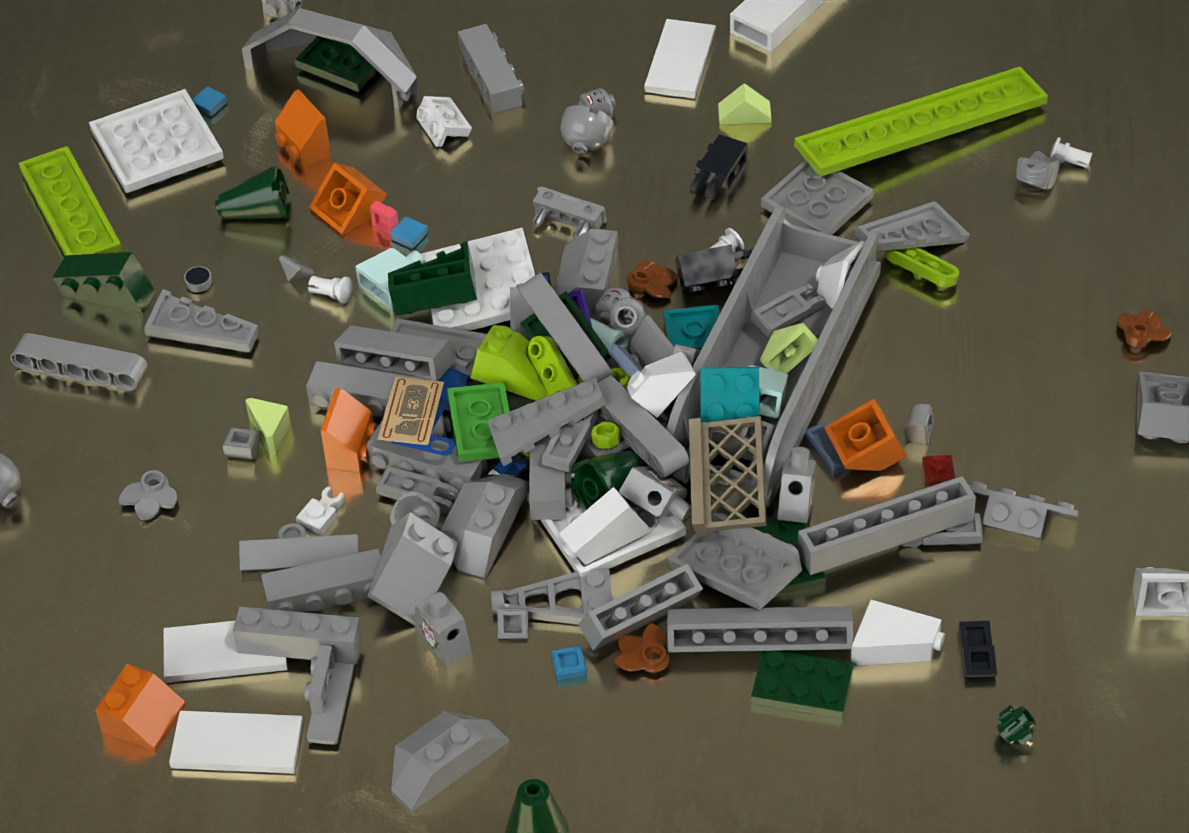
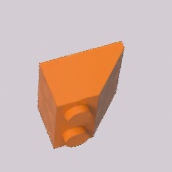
M299 89L294 91L275 120L276 133L274 136L280 147L284 146L288 151L290 158L306 169L331 157L326 118Z
M334 162L309 208L342 235H346L372 219L370 206L376 201L382 203L387 193L354 167Z
M335 388L320 430L326 468L360 473L363 462H367L369 459L367 443L377 429V424L373 423L372 411L341 388Z
M875 399L824 426L846 469L882 471L907 457Z
M126 664L95 711L101 732L155 752L179 716V712L183 710L186 704L180 696L154 673Z

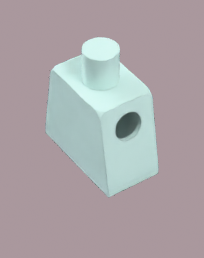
M390 248L355 266L358 286L393 311L394 307L388 289V273L419 260L423 264L424 260L417 251H413L405 257L396 249Z
M759 367L760 415L780 418L786 397L788 374L779 372L775 368L766 369Z

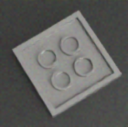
M804 160L761 198V207L770 212H773L776 206L785 208V219L793 225L833 235L874 197V189L841 171L820 177L810 164Z

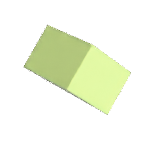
M745 83L718 103L720 125L771 123L770 101Z
M804 323L775 330L768 341L760 361L767 369L775 368L779 372L787 374L813 351L818 339Z
M248 398L245 402L249 420L255 430L259 431V437L269 455H275L291 426L288 406Z

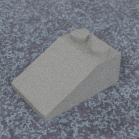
M1138 372L1136 418L1138 435L1152 440L1162 437L1170 438L1178 443H1187L1189 441V377Z
M407 514L390 528L367 597L415 625V606L437 593L452 564L458 542L414 514Z

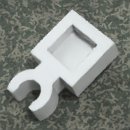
M329 486L322 491V499L320 501L312 498L296 517L297 524L302 525L306 530L322 536L338 517L336 509L341 508L345 502L344 493L342 492L336 498H331L332 489Z

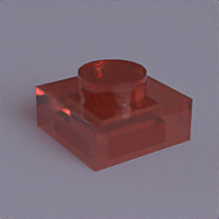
M952 455L922 457L925 486H934L955 479Z

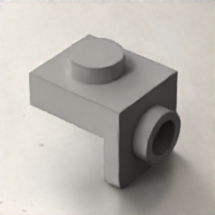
M261 0L263 13L277 18H282L302 6V0Z

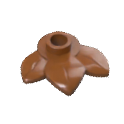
M646 260L638 263L635 270L628 273L626 281L629 290L633 293H648L656 298H670L671 292L667 286L675 283L679 277L670 268H658V264L655 261Z
M1143 311L1137 316L1121 313L1118 317L1117 324L1124 330L1126 342L1133 347H1146L1151 340L1165 341L1172 335L1170 330L1160 327L1161 317L1155 312Z
M650 623L644 630L642 637L624 635L618 638L619 649L622 654L615 659V663L620 668L627 671L644 669L648 672H659L668 666L669 653L665 649L667 637L658 626Z

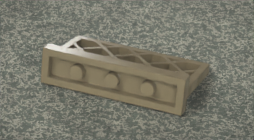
M761 417L702 423L700 418L689 419L692 526L697 538L709 537V532L767 526ZM755 426V434L747 442L737 435L743 428ZM722 430L728 435L717 445L710 440V431ZM732 439L742 445L734 456L723 450ZM749 450L756 455V460L747 468L738 460ZM720 453L729 461L717 471L711 466V461ZM733 465L744 472L734 483L724 476ZM749 476L758 482V486L750 494L740 488ZM719 480H722L730 487L719 498L712 492V487ZM735 491L745 498L736 509L725 502ZM750 503L759 509V517L745 518L740 513ZM721 506L731 513L724 521L713 522V514Z

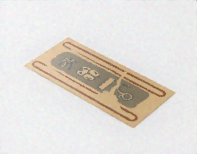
M395 376L377 440L428 445L444 382Z

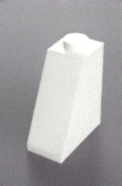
M613 487L562 530L559 535L566 542L562 547L573 560L578 557L587 565L647 535L652 530L637 511Z
M870 600L852 644L851 662L856 666L931 661L934 651H940L944 641L945 633L940 632L941 619Z

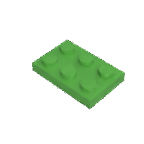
M504 382L447 388L458 461L466 462L499 458L487 420L510 412Z

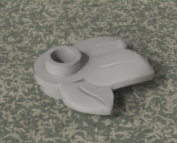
M151 470L142 476L140 482L129 484L120 494L118 502L120 505H135L137 517L145 521L154 518L159 513L161 507L173 508L177 502V494L169 486L168 479L162 472Z

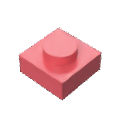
M379 201L370 206L372 226L390 235V232L399 224L397 211Z

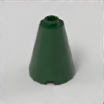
M278 166L270 167L219 193L218 199L215 200L218 215H223L225 219H286L292 215L291 202L286 203V194H290L285 176L282 170L278 169Z
M633 449L582 459L576 462L571 469V473L575 472V480L571 481L572 489L577 500L587 510L613 487L619 492L632 467L648 465Z
M529 779L518 787L505 833H569L568 823L545 782L538 779Z

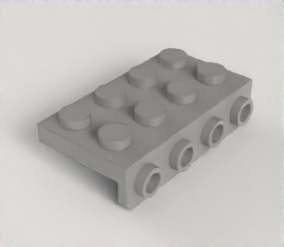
M715 512L713 514V522L724 521L727 518L723 513ZM752 527L709 532V537L697 538L695 534L668 558L670 568L675 570L688 563L699 582L758 610H761L802 571L799 552L795 546L782 542L770 534L760 532Z

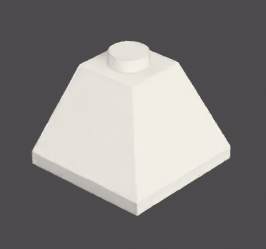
M860 241L834 255L823 266L820 265L816 274V281L819 282L817 293L826 300L825 302L832 310L865 241Z
M678 352L646 365L641 372L637 371L628 382L627 389L632 399L658 418L696 374L683 352Z
M1153 567L1136 568L1133 582L1136 616H1189L1188 571Z

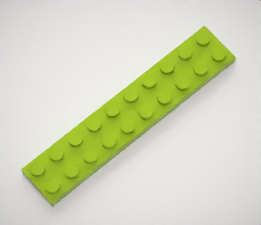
M1020 66L796 137L794 146L821 177L1047 104L1048 95Z

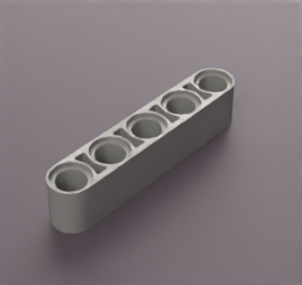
M541 272L517 288L583 382L594 378L599 382L613 373Z
M32 333L22 335L11 355L12 363L23 370L130 391L137 388L147 369L146 360L134 353Z
M608 376L598 382L606 405L598 409V415L605 422H613L620 428L621 438L658 476L665 478L689 464V457L684 447L643 406L632 399L629 392L614 377Z

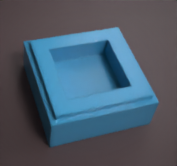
M208 86L192 99L198 111L210 117L228 103L226 95Z
M405 216L390 232L391 240L413 249L428 233V227Z
M581 646L551 651L557 681L587 676Z

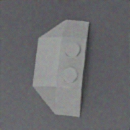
M646 314L633 334L630 342L631 356L644 368L646 365L673 355L674 346L650 315Z
M500 474L463 484L440 530L458 542L453 562L459 573L485 581L529 490V481L507 474Z
M443 711L395 746L391 792L413 813L509 743V739L487 719Z

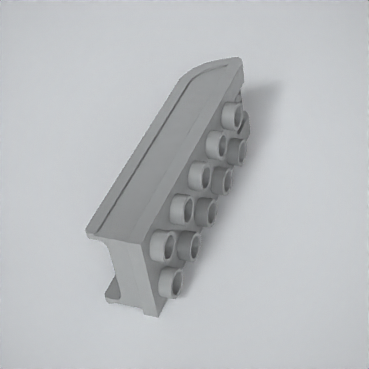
M779 206L774 208L692 367L696 375L678 394L666 430L684 447L689 457L688 465L669 475L672 479L687 483L691 477L689 419H701V367H748L754 365L766 368L760 361V358L770 337H767L750 319L751 313L792 289L796 290L805 286V284L810 283L814 287L813 293L805 299L806 301L819 296L817 293L819 282L816 281V274L820 265L823 266L831 257L858 243L857 241L793 225L785 219V208ZM870 231L833 310L825 302L818 311L789 325L793 326L804 323L818 341L813 351L787 373L786 397L780 418L777 419L759 414L762 421L775 425V432L766 455L763 454L766 507H770L780 487L786 459L791 457L792 449L799 446L878 280L881 262L876 261V247L880 237L879 232ZM722 430L710 431V440L718 445L728 434ZM732 439L723 450L734 456L741 446H738L737 441ZM748 450L741 458L751 460V465L756 460V455ZM711 464L717 471L722 468V466ZM730 469L724 476L734 483L743 473ZM749 476L740 488L750 494L758 486V482ZM722 480L716 483L721 486L730 487Z

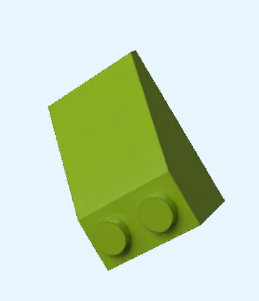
M493 324L477 350L471 379L486 384L504 382L506 391L535 401L549 396L529 358L528 345L530 342L522 334L512 331L507 326Z

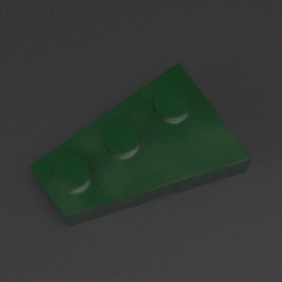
M468 241L461 243L460 249L445 254L444 250L436 253L437 258L422 264L419 260L388 273V289L396 316L477 300L475 270Z
M133 252L65 255L52 277L65 298L144 314L156 292Z

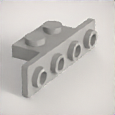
M970 481L969 487L976 497L988 500L982 525L985 527L1041 540L1047 514L1078 521L1079 513L1073 509L1074 505L1057 501L1056 505L1044 503L1045 499L1040 496L1028 494L1027 498L1015 496L1016 492L1010 489L999 488L997 492L986 489L987 485L976 481Z
M320 645L317 657H312L311 675L313 676L312 681L306 683L305 700L310 702L312 714L306 737L309 743L335 745L339 739L355 664L335 662L332 646Z

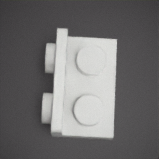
M423 97L421 105L417 110L416 118L436 147L443 146L446 136H469L472 127L450 97Z

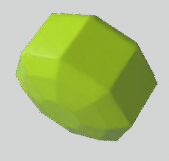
M602 422L594 426L591 433L592 443L599 449H610L618 445L621 439L620 428L613 422Z

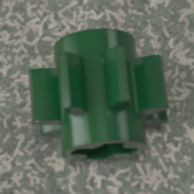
M1009 705L999 713L1000 717L998 720L1001 723L997 725V730L1009 744L1019 741L1021 745H1024L1034 737L1033 733L1035 731L1033 727L1036 725V721L1026 708L1020 706L1014 710Z

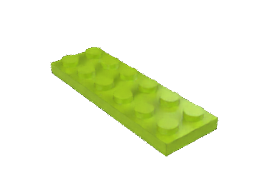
M68 146L18 163L20 171L64 255L122 252V246Z

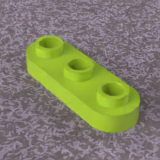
M918 247L886 250L884 253L885 257L892 264L899 265L911 271L914 275L935 283L940 288H949L957 284L959 269L956 266Z
M536 336L532 338L528 345V355L549 396L578 385L555 341L549 336Z

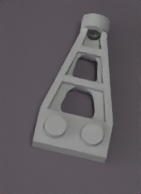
M609 569L591 571L582 577L577 571L508 591H491L492 615H497V608H528V619L578 625L589 611L613 600ZM578 589L581 592L582 605L577 609L563 608L556 604L555 596L562 591ZM539 594L548 595L549 606L547 608H534L525 605L527 597Z

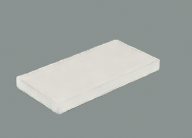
M666 19L644 85L645 92L695 99L716 33V25Z
M235 621L164 628L165 683L287 670V658L237 653L233 635Z
M180 711L169 760L170 767L176 769L295 774L303 728V717L295 715Z

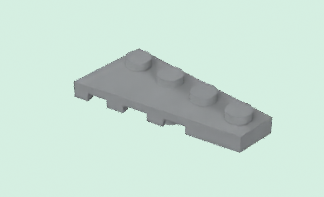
M936 201L858 226L855 232V236L860 241H866L871 230L879 232L880 237L876 251L967 243L970 236Z
M162 289L144 327L146 336L251 352L259 333L258 325L230 314L223 316L215 313L214 308L206 305L203 308L194 305L192 300L183 296L180 299L171 296L170 291Z
M396 318L390 331L449 341L452 360L450 368L469 376L472 374L477 350L487 335Z
M597 379L588 380L487 420L503 467L511 463V457L521 451L527 453L534 449V443L548 435L552 438L560 433L563 425L568 422L575 424L606 405Z

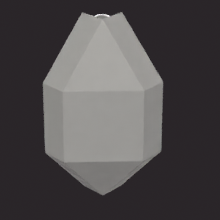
M298 8L254 32L242 48L245 68L254 70L268 52L308 44L317 36L336 40L353 46L391 83L394 109L399 110L411 94L419 96L416 74L392 33Z

